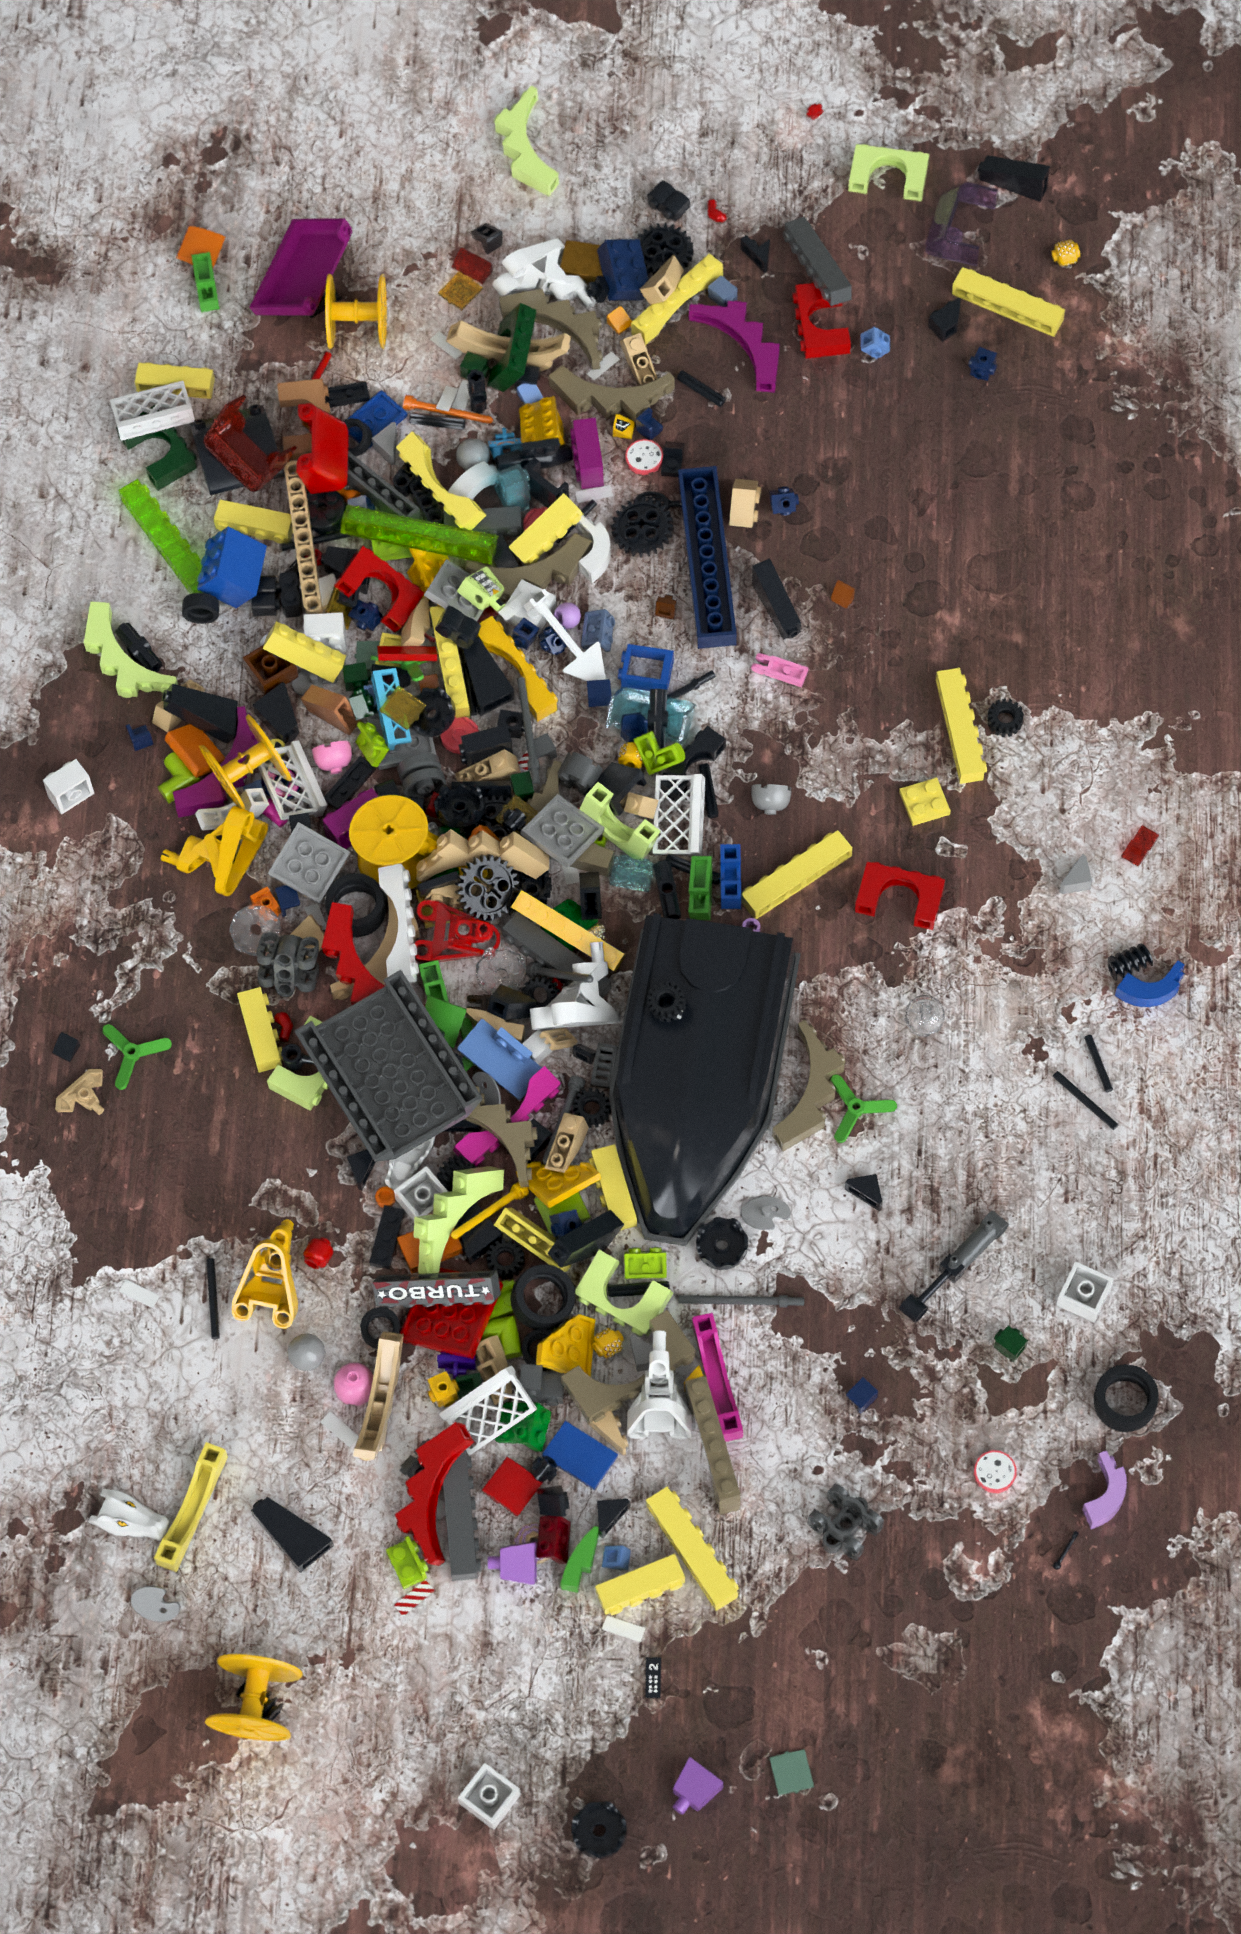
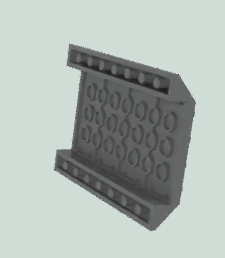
M402 970L383 980L385 987L321 1024L315 1026L313 1021H310L294 1031L374 1162L397 1159L467 1118L483 1100Z

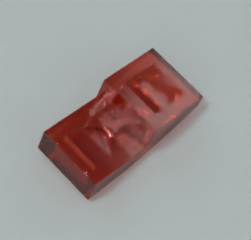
M1142 825L1121 857L1139 867L1160 837L1159 834Z

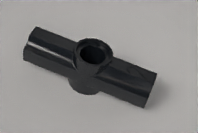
M475 369L471 370L467 375L470 409L477 414H482L487 409L484 374Z
M129 622L119 625L115 631L116 635L124 643L130 656L135 661L138 660L144 668L157 673L163 665L152 651L146 638L140 636Z
M650 689V710H648L647 728H649V732L653 731L660 749L666 746V728L668 725V711L666 710L667 690Z
M666 860L658 861L656 864H653L663 917L679 919L681 918V912L671 863ZM670 889L671 892L665 893L663 890Z

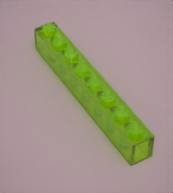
M136 479L119 489L120 500L189 594L203 593L197 590L199 583L197 579L202 569L199 556L196 552L192 553L188 541L180 537L179 529L175 524L172 525L169 522L170 518L166 511L162 512L160 510L159 502L155 497L152 498L149 495L150 491L146 484H141Z
M347 505L341 523V534L492 565L497 550L498 536L352 505Z

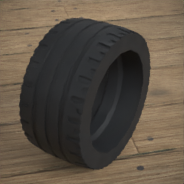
M350 873L339 877V879H336L331 884L326 894L325 907L329 917L332 902L338 903L346 894L357 891L371 895L376 903L372 912L363 918L353 919V937L358 938L372 934L381 926L386 915V900L383 890L375 879L362 873Z
M548 1264L536 1265L524 1271L514 1283L511 1291V1307L517 1319L526 1327L534 1330H549L559 1326L570 1315L575 1304L576 1293L573 1282L563 1270ZM546 1279L554 1283L560 1290L563 1303L556 1314L540 1316L528 1308L523 1298V1291L531 1280Z
M1130 1364L1117 1365L1107 1370L1099 1379L1094 1392V1407L1099 1419L1111 1429L1119 1432H1132L1143 1428L1153 1418L1159 1402L1158 1388L1153 1377L1141 1367ZM1118 1381H1129L1137 1384L1144 1390L1147 1397L1145 1409L1133 1416H1124L1116 1413L1106 1402L1105 1393L1107 1388Z

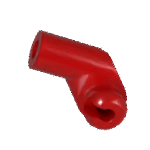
M708 200V218L715 222L724 223L727 218L726 214L717 209L716 200Z
M280 1012L274 1016L275 1022L282 1027L279 1039L288 1042L293 1029V1023L287 1013Z

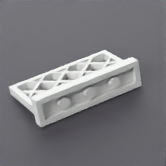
M184 381L110 399L121 441L195 421ZM175 389H182L179 395L172 393ZM156 394L163 395L160 400L153 398ZM168 397L175 399L172 404L165 403L164 401ZM137 399H144L141 405L135 403ZM179 401L185 403V405L176 407ZM149 402L156 404L153 409L146 407ZM122 403L126 404L123 410L115 406ZM161 406L167 408L166 410L157 411ZM130 407L137 408L134 414L127 412ZM142 411L149 413L147 415L139 416ZM123 416L130 418L128 420L120 421L123 418Z
M299 740L292 741L290 746L275 748L278 754L287 753L288 762L283 759L282 761L287 768L296 773L295 778L291 777L292 780L290 782L292 784L288 788L279 783L283 777L276 768L272 767V762L270 765L263 763L258 766L280 819L286 820L289 819L290 815L302 813L314 814L315 817L323 816L327 803ZM269 771L280 776L279 779L275 781L269 778ZM294 784L303 789L302 794L292 790ZM276 787L286 792L284 798L276 794ZM290 794L298 798V803L295 804L287 800V796ZM301 800L308 803L310 809L299 806ZM283 804L293 808V812L284 813Z
M702 774L656 775L655 799L658 800L654 815V826L661 831V835L657 837L653 845L654 855L702 856L705 777ZM661 780H669L673 784L666 793L661 790ZM684 780H691V788L684 793L678 786ZM677 788L683 795L674 803L668 795ZM667 798L673 805L664 813L660 809V803ZM686 798L690 802V807L683 813L677 805ZM676 807L682 815L673 823L667 815ZM666 817L672 825L662 832L659 828V823ZM685 817L689 821V827L682 832L676 825ZM675 827L681 835L672 842L666 835ZM665 837L671 844L665 850H658V842ZM683 837L688 841V850H680L676 846Z
M512 1365L497 1373L439 1414L443 1421L446 1420L449 1425L455 1423L454 1420L458 1417L467 1418V1430L471 1435L479 1436L477 1446L474 1448L469 1446L466 1449L469 1456L537 1410L515 1376L516 1371ZM510 1381L516 1387L515 1395L505 1393L506 1384ZM491 1394L500 1395L498 1407L488 1404ZM504 1397L514 1399L512 1410L502 1408ZM518 1400L525 1401L530 1409L525 1413L516 1411ZM475 1405L484 1407L482 1418L472 1416ZM487 1408L498 1410L496 1421L486 1419ZM502 1411L512 1413L509 1424L500 1422ZM471 1419L481 1422L479 1433L469 1430ZM485 1423L495 1425L493 1435L483 1434Z

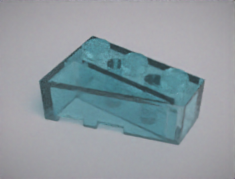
M519 463L499 471L494 489L504 507L520 506L521 512L529 509V501L531 500L529 490L531 489L528 483L530 478L527 470H523Z

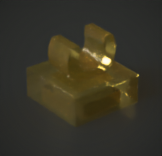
M597 924L588 930L593 935L607 942L606 937L602 935L607 932L603 924Z

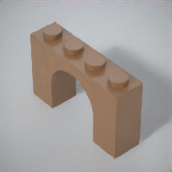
M323 379L277 383L280 408L311 403L330 414V404L326 403L325 397L329 396L328 385H324ZM310 432L303 435L282 437L286 460H298L301 455L311 453L312 435Z

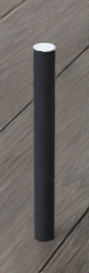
M352 528L313 537V542L315 545L357 536V529ZM295 541L281 544L282 551L296 549Z
M1059 1071L1053 1075L1054 1079L1112 1130L1118 1127L1119 1124Z
M208 1258L206 1259L211 1339H219L215 1259Z

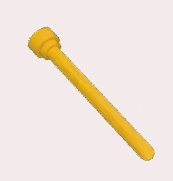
M518 1181L512 1185L507 1195L451 1233V1237L453 1239L459 1238L512 1200L523 1199L529 1194L528 1187L521 1188Z

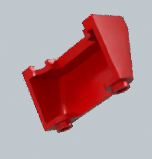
M311 403L299 404L298 416L302 421L307 422L310 427L312 450L311 453L303 454L298 458L296 472L310 494L342 490L347 485L348 427L344 421Z

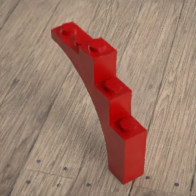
M332 902L321 948L327 957L337 958L340 956L336 976L343 984L352 985L354 983L350 1000L351 1004L354 1005L382 989L385 985L370 974L356 953L352 933L354 915L352 905Z
M458 1422L453 1423L415 1450L419 1456L417 1458L418 1462L424 1469L405 1482L408 1487L407 1493L414 1501L394 1514L398 1520L396 1522L398 1528L404 1533L414 1534L413 1539L421 1546L425 1561L436 1566L446 1562L436 1531L438 1496L443 1481L453 1463L462 1452L474 1443L465 1424Z

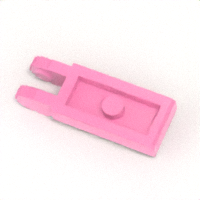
M761 653L756 655L755 658L758 662L768 664V666L754 663L751 667L752 671L799 687L803 686L809 671L808 667L775 656Z

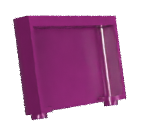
M345 218L292 219L249 307L255 315L270 316L313 315L326 290L327 275H333L352 235V228Z

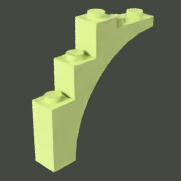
M530 86L527 91L522 93L518 103L512 106L511 111L504 108L501 113L496 115L494 119L495 131L505 136L502 143L504 155L514 159L511 163L512 177L550 196L559 184V174L537 156L527 137V121L532 108L538 100L537 88Z
M90 601L84 637L86 652L93 654L101 653L100 667L102 674L109 676L117 675L116 689L118 696L125 698L138 697L139 690L144 692L160 691L163 693L172 684L178 685L176 676L163 675L148 670L125 654L113 635L110 603Z
M487 1166L453 1171V1191L434 1194L433 1214L414 1217V1238L420 1239L418 1274L439 1273L444 1248L458 1220L479 1199L490 1193L503 1190L504 1169Z

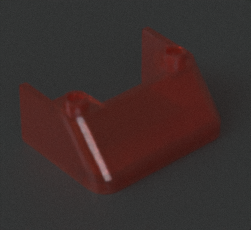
M242 395L225 404L205 435L204 445L249 491L256 492L263 488L285 467L297 447L294 445L282 453L274 451L267 456L242 431L246 424L244 416L238 411L246 398L245 395Z

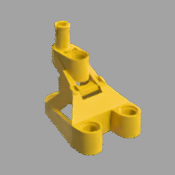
M233 806L228 812L225 821L211 834H207L204 839L193 835L189 836L180 855L165 849L162 853L167 856L161 855V861L175 865L177 870L184 873L193 872L205 861L210 862L214 877L216 878L215 891L221 895L230 896L237 888L263 844L268 832V824L254 818L253 812ZM221 835L222 840H218L216 837ZM243 839L238 854L236 856L235 862L233 864V859L238 847L239 840Z
M283 1220L281 1225L274 1229L270 1239L260 1241L254 1248L232 1300V1315L237 1320H248L256 1306L261 1305L273 1308L272 1319L278 1328L286 1329L292 1325L298 1312V1299L290 1268L292 1257L290 1255L291 1231L294 1228L291 1220ZM267 1247V1250H263V1252L260 1253L261 1248ZM267 1264H268L271 1268H273V1269H280V1270H272V1269H270V1268L267 1266ZM253 1267L255 1275L246 1283L251 1268ZM262 1277L282 1279V1284L262 1281ZM241 1305L246 1306L247 1309H243ZM281 1313H286L288 1317L283 1316Z

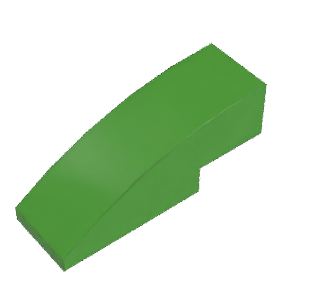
M210 252L191 255L201 312L219 310Z
M692 856L688 911L690 919L711 920L712 856Z
M439 961L419 964L418 967L426 999L430 995L449 1003Z
M594 1526L576 1546L564 1570L561 1590L578 1593L582 1572L591 1574L599 1537V1527Z

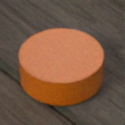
M384 1186L376 1191L375 1199L380 1207L384 1208V1205L392 1207L395 1204L396 1199L393 1189Z

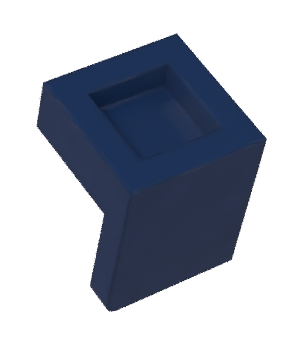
M649 407L636 418V431L647 440H653L663 431V425L652 417V409Z
M610 679L587 681L588 706H611Z
M640 712L623 714L620 736L627 743L634 742V738L647 733L648 720Z
M130 724L126 725L135 751L153 745L151 733L146 725L133 730Z
M287 885L275 888L283 917L287 916L286 909L300 906L296 890Z
M862 1377L846 1393V1397L858 1407L857 1412L861 1415L878 1398V1390Z

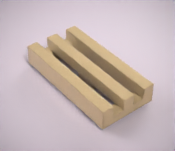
M567 1028L542 1031L539 1035L541 1039L546 1038L544 1041L546 1045L551 1044L549 1047L551 1050L573 1047L578 1042Z

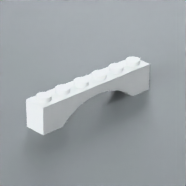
M401 863L378 868L379 885L385 894L392 899L398 916L396 942L386 959L387 977L402 970L409 983L416 982V974L419 973L417 962H415L417 948L415 943H413L415 928L411 921V918H414V912L410 906L412 892L408 887V882L411 880L410 873Z

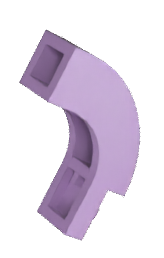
M1107 1450L1099 1453L1097 1458L1107 1482V1490L1100 1498L1087 1502L1083 1506L1084 1515L1091 1529L1105 1524L1116 1515L1126 1493L1127 1480L1123 1467L1115 1469L1117 1468L1113 1456H1109Z

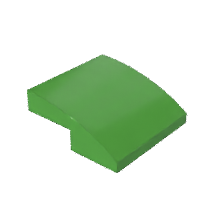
M429 995L425 1008L437 1027L445 1032L444 1038L449 1046L454 1048L467 1009Z

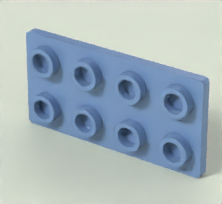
M481 1019L457 1048L462 1055L483 1072L492 1076L496 1083L517 1100L523 1098L527 1092L529 1079L542 1068L530 1058L532 1052L502 1027L497 1031L484 1019Z

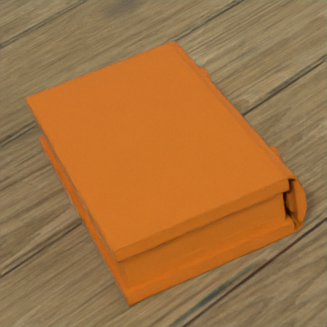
M191 724L169 731L165 736V742L196 778L213 772L200 751V745H204L219 764L225 760V756L204 731Z
M414 1231L397 1237V1241L409 1270L413 1274L418 1272L420 1239L414 1238ZM450 1234L441 1262L463 1254L459 1238L453 1239Z

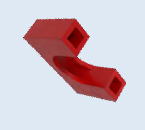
M814 283L796 285L795 293H792L793 304H797L795 318L800 322V324H797L798 336L802 335L800 349L801 352L804 351L805 359L850 354L851 342L848 328L824 330L814 326L809 320L810 315L816 310L840 307L843 303L830 306L828 301L823 299L820 289L816 288Z
M362 546L354 554L334 584V587L347 597H350L365 578H377L384 582L390 590L392 600L390 607L380 622L396 633L403 627L424 595V592L416 584L407 580L402 573L397 572L386 561L376 556L372 550Z
M867 862L855 904V912L874 917L883 891L892 886H905L911 889L918 898L914 926L933 930L944 890L945 879H941V877L936 875H924L918 871L902 870L897 866H885L879 862Z

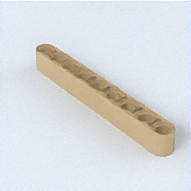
M290 461L285 465V476L303 605L306 614H322L323 606L306 486L297 473L291 474L296 472L297 461Z

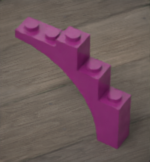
M728 301L727 307L690 304L689 321L716 327L736 340L748 354L753 364L756 375V391L775 393L780 344L762 342L763 323L756 321L745 322L747 302Z
M245 706L237 707V734L231 750L220 764L221 767L236 758L238 752L243 753L258 743L246 721V715L251 714L246 713ZM247 755L239 759L237 762L242 763L243 761H245ZM213 772L203 780L187 788L173 791L178 818L195 815L198 809L224 807V801H227L226 791ZM247 774L232 783L235 788L245 786L244 779H247Z

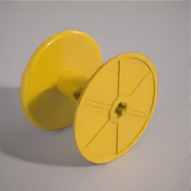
M331 274L327 275L325 317L329 349L334 347L336 321H355L356 324L358 321H378L379 344L382 349H385L387 296L384 274L379 276L377 302H358L357 299L354 302H336L334 279Z
M249 714L246 715V721L258 743L243 753L238 752V756L221 767L204 745L199 746L201 753L222 787L236 806L245 809L244 803L232 783L248 773L253 774V770L267 760L272 762L285 780H292L278 752L261 727ZM247 755L245 761H243L242 763L237 762L239 759Z
M398 795L380 796L366 802L354 814L349 827L350 842L358 854L357 864L360 874L372 877L379 884L378 868L401 863L406 870H409L411 880L408 882V887L410 889L422 883L416 879V866L420 860L426 858L418 853L424 845L428 834V821L422 808L411 799Z
M247 1654L219 1656L217 1663L221 1668L247 1678L244 1693L240 1695L243 1699L240 1714L221 1713L210 1715L206 1718L205 1723L217 1731L241 1738L261 1741H284L290 1739L291 1732L278 1723L262 1719L264 1703L268 1701V1698L265 1697L268 1682H294L302 1677V1671L293 1665L267 1657Z

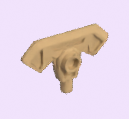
M88 1069L56 1098L55 1110L57 1112H73L77 1102L88 1110L93 1109L98 1115L102 1114L104 1108L99 1104V1099L92 1088L102 1086L103 1070Z

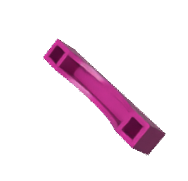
M545 1066L529 1079L524 1101L517 1112L511 1117V1122L509 1123L528 1121L530 1119L529 1115L533 1111L537 1113L545 1106L543 1103L548 1098L552 1100L560 1092L558 1089L561 1083ZM487 1130L472 1132L457 1143L453 1151L457 1156L462 1155L477 1167L485 1160L484 1155L489 1151L493 1153L500 1146V1141Z
M713 1312L692 1317V1327L703 1370L708 1381L725 1442L743 1438V1427L726 1372Z

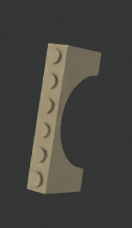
M666 1310L650 1320L649 1327L652 1332H666V1351L669 1353L670 1371H673L674 1374L679 1366L690 1364L694 1360L696 1350L669 1311ZM578 1365L561 1376V1383L587 1422L591 1423L602 1420L605 1417V1413L610 1410L616 1411L627 1399L633 1400L638 1397L642 1390V1384L645 1383V1374L627 1384L610 1385L591 1378Z
M702 1376L685 1381L686 1400L703 1442L719 1514L722 1515L740 1510L741 1494L707 1378Z

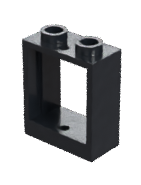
M507 724L461 736L462 744L458 745L462 765L466 764L467 767L504 749L513 754L512 740Z

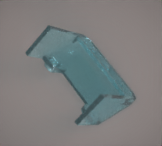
M630 687L618 689L611 696L605 727L609 728L614 724L615 728L621 729L623 714L640 712L648 720L650 692ZM667 696L668 725L666 733H668L667 736L671 738V741L682 745L687 740L696 704Z

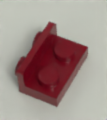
M540 1516L537 1558H550L559 1564H567L570 1521L559 1516Z

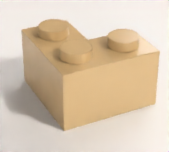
M735 479L732 488L729 526L752 528L754 522H757L758 511L755 510V504L759 503L761 497V487H758V481Z

